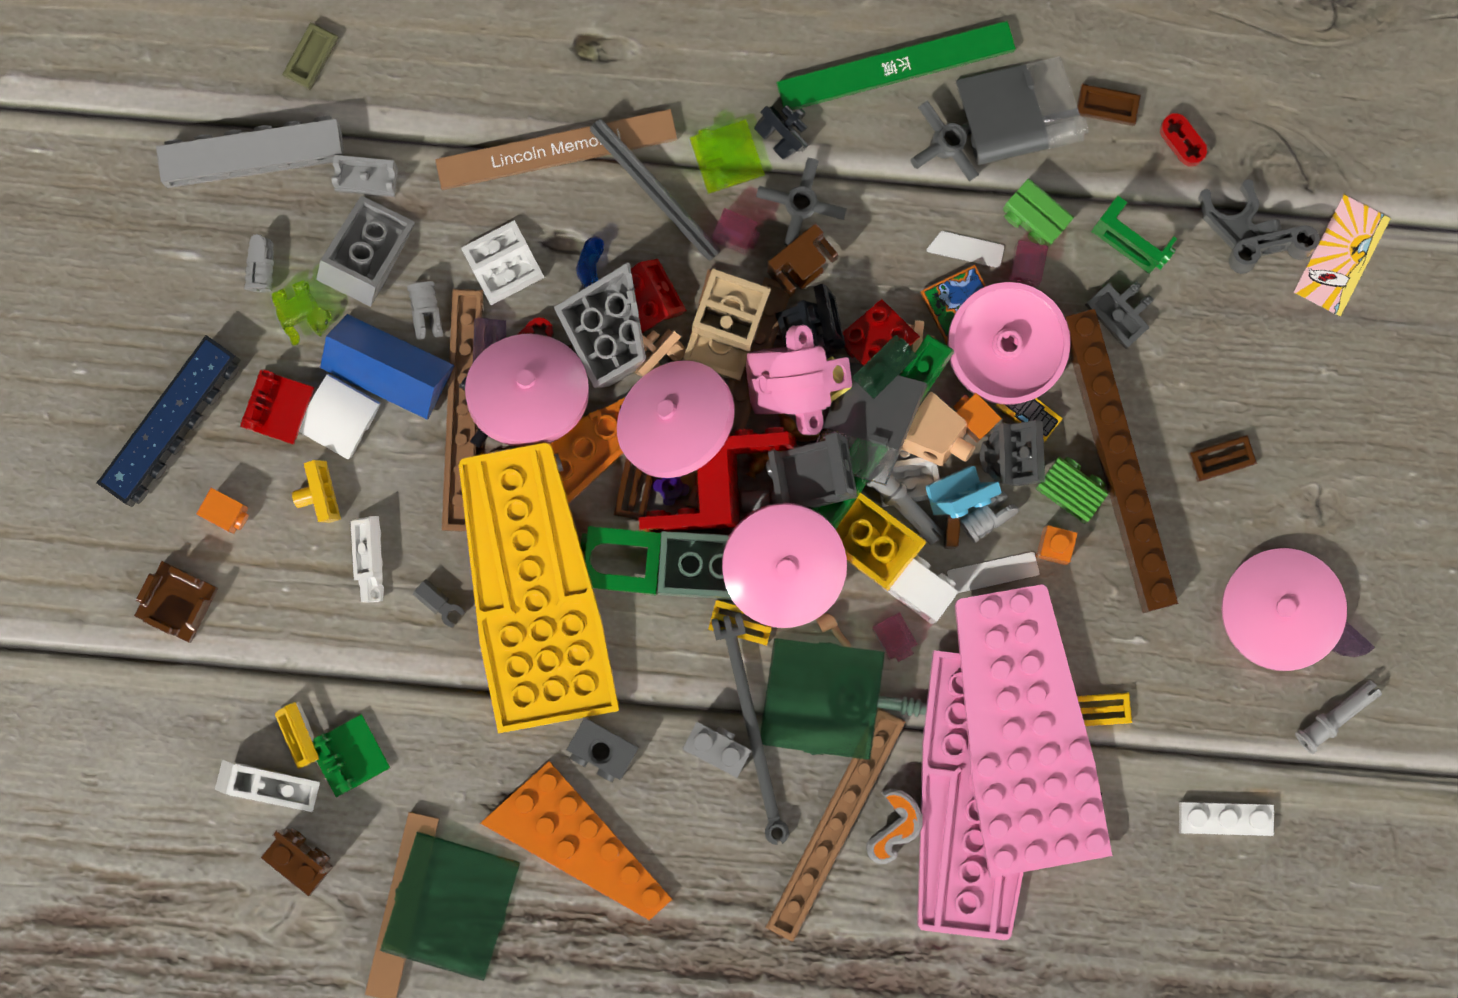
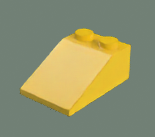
M862 493L859 494L836 529L842 540L847 562L887 591L927 543Z

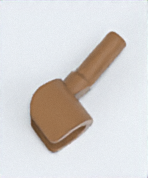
M825 613L816 619L822 633L832 630L833 635L846 650L852 646L840 631L835 618L831 614Z

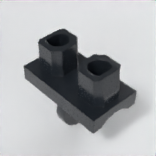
M787 105L781 110L787 117L786 120L774 106L770 108L765 106L760 111L763 116L756 123L754 129L764 139H768L776 130L783 138L773 149L781 159H787L796 152H803L809 144L793 127L795 126L800 133H803L808 128L801 121L806 112L802 108L793 112Z

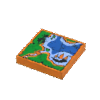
M976 265L920 292L946 345L949 328L957 310L972 294L986 287Z

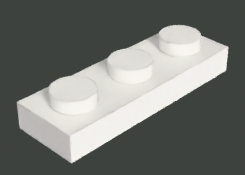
M1179 802V833L1274 836V805Z

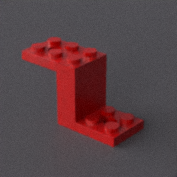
M783 427L766 428L765 434L753 433V430L734 431L735 436H728L719 452L709 462L697 469L700 510H696V508L677 509L678 515H671L670 512L665 510L647 511V517H639V530L661 533L662 531L681 532L735 528L740 522L737 454L765 453L770 450L779 452L797 448L796 437L784 430Z

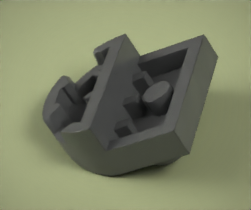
M1034 420L1016 424L1001 423L993 427L992 430L994 432L988 441H984L981 445L980 462L983 471L989 473L994 482L1006 485L1023 486L1045 482L1043 422Z

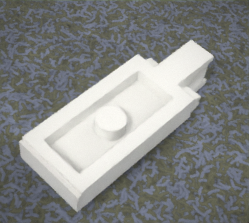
M379 516L352 519L350 522L354 580H358L360 585L361 602L373 603L383 601V561L381 558Z

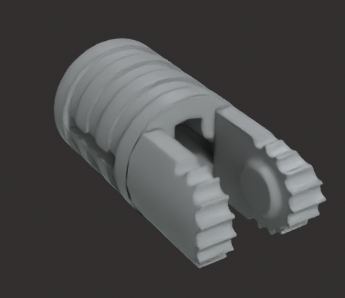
M253 234L250 239L248 258L246 260V283L244 289L252 292H272L274 244L271 239L265 238L260 234Z
M433 281L419 282L407 286L410 294L409 299L411 300L410 304L416 339H424L426 335L423 316H429L433 336H443Z
M1004 491L991 498L992 502L990 504L977 508L973 513L967 515L966 518L960 520L962 529L973 543L978 542L980 538L986 536L987 533H990L994 528L999 527L1020 511L1015 504H1011L997 514L993 513L1008 499Z

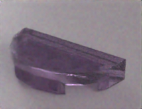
M1346 621L1343 633L1331 651L1339 656L1354 658L1366 655L1376 647Z

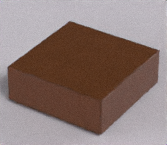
M951 516L946 518L944 549H955L959 546L961 518H951Z

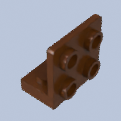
M284 828L276 830L272 834L276 839L262 855L261 859L307 896H311L334 867L328 862L331 858L320 848L316 847L313 849L304 843L306 837L296 829L291 828L289 830Z

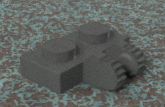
M1137 281L1121 296L1108 283L1085 304L1089 310L1095 309L1098 320L1125 349L1150 328L1139 314L1154 299L1150 295L1145 297L1134 310L1126 302L1130 296H1134L1139 291L1141 285Z

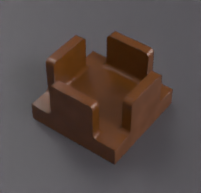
M816 223L768 261L767 273L773 280L779 283L789 297L795 294L796 288L784 274H788L801 290L805 289L823 274L824 269L822 266L826 263V259L817 247L821 249L832 263L838 258V253L823 236L824 232Z
M161 561L156 573H149L136 598V601L140 604L134 616L169 635L191 643L218 588Z

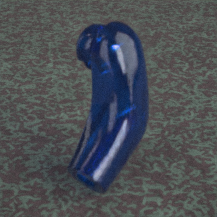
M592 237L586 240L576 264V274L584 289L598 281L596 266L605 246L604 241L600 237Z

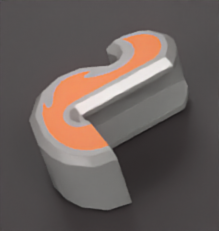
M890 788L881 793L899 817L870 839L866 847L869 858L879 864H887L896 859L898 853L893 850V845L909 843L918 836L922 829V813L916 801L904 791Z

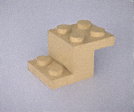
M712 269L692 325V334L682 361L702 363L712 368L718 375L740 382L746 366L747 353L751 352L771 289Z

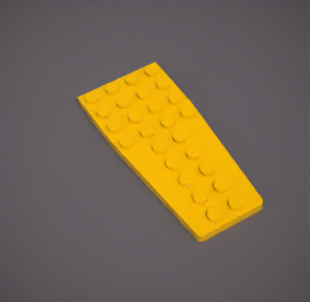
M548 442L463 458L459 462L479 641L498 734L619 711L620 708L602 618L552 445Z

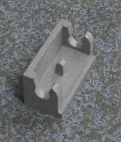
M333 155L335 174L331 177L335 192L395 197L398 167L394 160Z

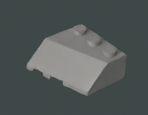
M630 263L624 264L554 307L594 388L609 387L634 373L646 360Z

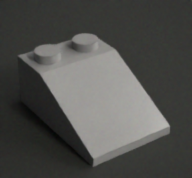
M361 195L321 258L316 280L371 307L384 286L415 222Z

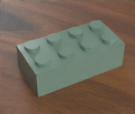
M662 531L658 595L732 600L727 591L722 573L723 552L730 535Z

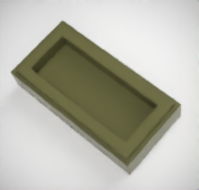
M310 22L282 75L311 90L339 39L338 36Z

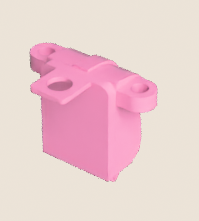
M805 325L790 327L787 331V347L767 348L747 353L746 373L750 403L755 414H795L798 430L804 435H816L823 427L822 409H826L831 404L830 392L852 386L850 363L847 357L826 361L825 350L821 346H814L810 328ZM837 365L843 369L844 373L843 380L840 383H836L833 379V370Z

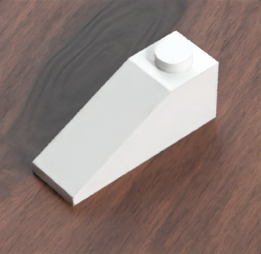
M222 760L215 790L226 795L313 812L320 782Z

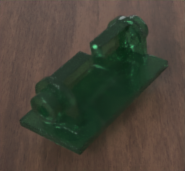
M895 335L852 378L875 399L917 355L909 348V344L903 338L900 339Z

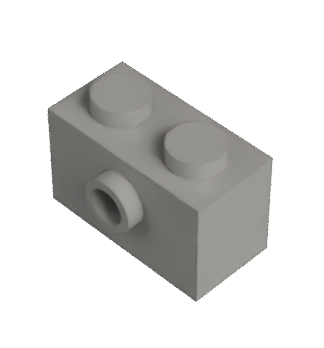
M696 722L683 747V750L738 778L752 751L733 741L735 736L733 733L721 727L714 731Z

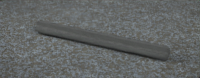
M602 119L593 123L590 127L591 133L709 261L714 259L720 253V248Z

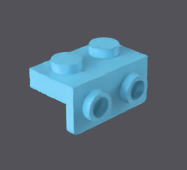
M968 466L926 485V492L933 514L950 515L951 518H958L968 514V509L973 506L975 508L986 506L992 502L991 498L1002 493L999 482H980L975 466Z

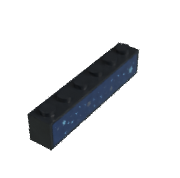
M205 335L102 474L97 484L128 506L133 507L135 503L140 504L149 492L147 487L152 480L159 479L167 468L165 463L171 454L176 455L184 446L185 440L183 438L190 429L195 430L204 417L202 413L208 404L212 406L219 399L222 393L219 389L226 380L231 381L240 369L238 364L241 360Z

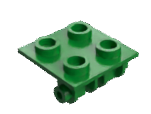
M362 714L326 734L323 733L317 736L312 741L319 757L317 763L336 798L391 768Z

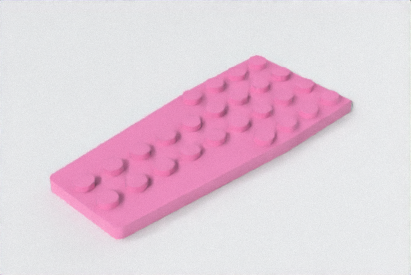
M1036 585L957 600L955 603L972 786L989 877H999L1112 856L1096 765L1047 587L1045 585Z
M933 650L922 741L920 807L922 829L920 830L917 925L923 931L1008 940L1012 935L1024 872L993 878L989 877L972 786L960 654Z

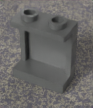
M838 433L825 435V441L782 452L776 450L768 451L769 460H767L766 466L769 476L773 478V503H793L813 509L857 498L847 438Z

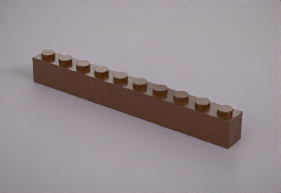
M1092 309L1066 316L1065 320L1070 334L1069 354L1142 612L1146 613L1179 604L1096 311Z

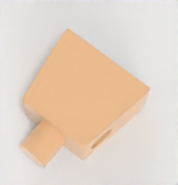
M930 391L916 412L901 450L943 466L951 454L967 462L973 454L975 446L963 439L966 434L967 422Z

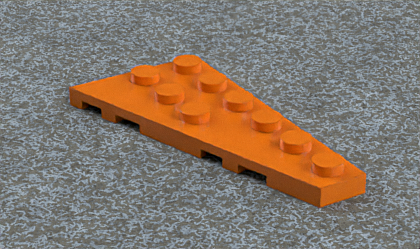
M625 398L582 417L568 433L550 443L554 454L558 453L564 471L560 472L569 504L624 454L618 442L617 420Z
M550 761L480 823L648 920H651L672 900L671 896Z

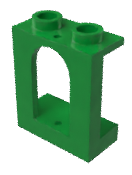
M1117 195L1091 232L1150 274L1155 267L1161 270L1175 253L1176 249L1172 245L1177 238L1173 236L1160 251L1116 218L1128 203Z
M588 526V533H582L581 549L586 551L585 562L593 589L657 595L661 533ZM600 544L648 547L645 578L597 572L591 565L593 549Z

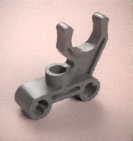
M1250 179L1243 181L1240 187L1245 197L1246 206L1237 215L1227 216L1219 213L1211 202V191L1208 189L1201 191L1198 200L1202 206L1203 220L1232 249L1228 259L1229 265L1233 271L1239 274L1250 272L1261 256L1282 251H1288L1293 259L1305 260L1312 255L1319 244L1320 239L1317 230L1308 225L1282 230L1280 220L1278 219L1264 221L1257 225L1253 224L1251 220L1259 208V200L1254 191V183ZM1241 252L1246 253L1250 259L1245 261L1240 258L1239 254Z

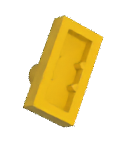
M312 460L303 463L309 486L292 492L295 506L301 508L314 504L318 522L331 523L341 520L327 461Z

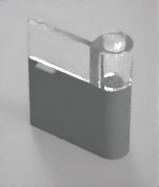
M1061 56L956 80L957 89L971 131L972 150L977 165L1084 141V135L1088 134L1086 118L1080 117Z
M850 363L852 388L833 401L816 443L825 441V435L833 433L846 437L853 475L886 486L923 398L927 384L882 370L873 376L863 365Z

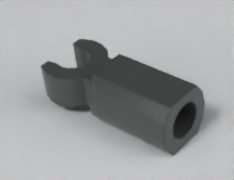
M427 579L422 581L413 592V595L434 614H442V620L448 627L454 628L455 626L449 620V614L452 611H457L462 616L466 614L460 606L450 605L448 603L449 598Z

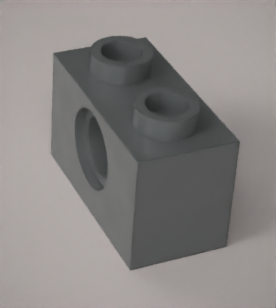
M584 717L566 750L572 753L569 759L583 767H586L588 763L599 768L596 774L613 782L615 778L619 780L623 778L639 747ZM600 742L606 743L610 748L609 757L603 761L597 760L593 755L594 746Z

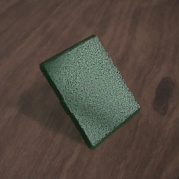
M774 638L760 732L762 744L801 750L804 753H811V755L829 754L870 760L885 652L843 647L831 642L810 643Z
M416 832L401 882L399 881L398 887L395 889V902L380 951L484 981L499 931L502 930L505 924L506 909L520 862Z

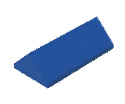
M346 314L327 334L320 366L321 369L426 420L429 419L455 367L453 364L349 314Z

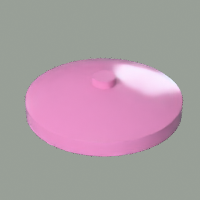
M1002 282L978 290L960 306L949 328L947 346L954 350V354L950 358L951 366L960 382L973 394L977 393L982 399L992 403L1013 405L1028 402L1039 397L1058 381L1068 362L1070 334L1063 313L1046 294L1026 284Z
M520 334L495 342L475 359L467 374L465 396L472 419L485 434L501 443L522 447L543 442L550 443L568 433L579 422L585 412L589 398V385L582 361L567 345L544 335Z
M675 361L651 370L628 392L619 411L617 437L624 455L639 470L655 477H679L699 469L719 452L731 431L734 419V401L731 391L725 381L712 368L699 362Z
M793 503L767 505L744 517L731 532L722 557L724 582L730 597L738 608L759 623L781 628L800 626L823 615L840 595L847 572L845 549L834 527L816 511Z
M1271 549L1246 560L1229 579L1222 599L1223 625L1234 647L1245 658L1256 665L1276 671L1299 670L1323 659L1338 643L1347 619L1345 593L1335 573L1317 557L1296 549Z

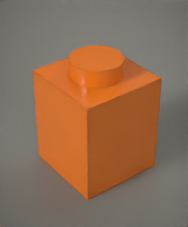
M977 393L971 398L964 395L953 406L956 413L967 422L966 433L976 443L1002 419Z
M210 488L196 515L234 534L237 529L241 530L249 516L246 511L249 507Z
M1047 525L1043 528L1036 558L1062 565L1069 564L1078 533Z

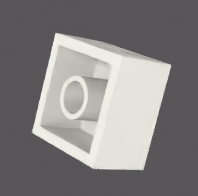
M916 555L888 591L884 590L927 622L934 624L939 620L959 591L953 588L956 583L943 573L938 576L929 570L931 565Z

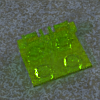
M747 119L711 131L709 128H704L698 131V135L689 137L708 194L765 176Z

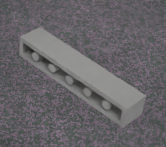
M330 116L317 117L314 119V122L304 124L301 121H289L284 123V127L272 128L269 125L258 126L254 128V131L242 133L241 130H230L225 132L224 136L214 138L212 135H199L194 137V141L188 142L172 139L165 141L162 146H156L160 179L167 188L333 163V155L345 156L341 126L337 119H332Z

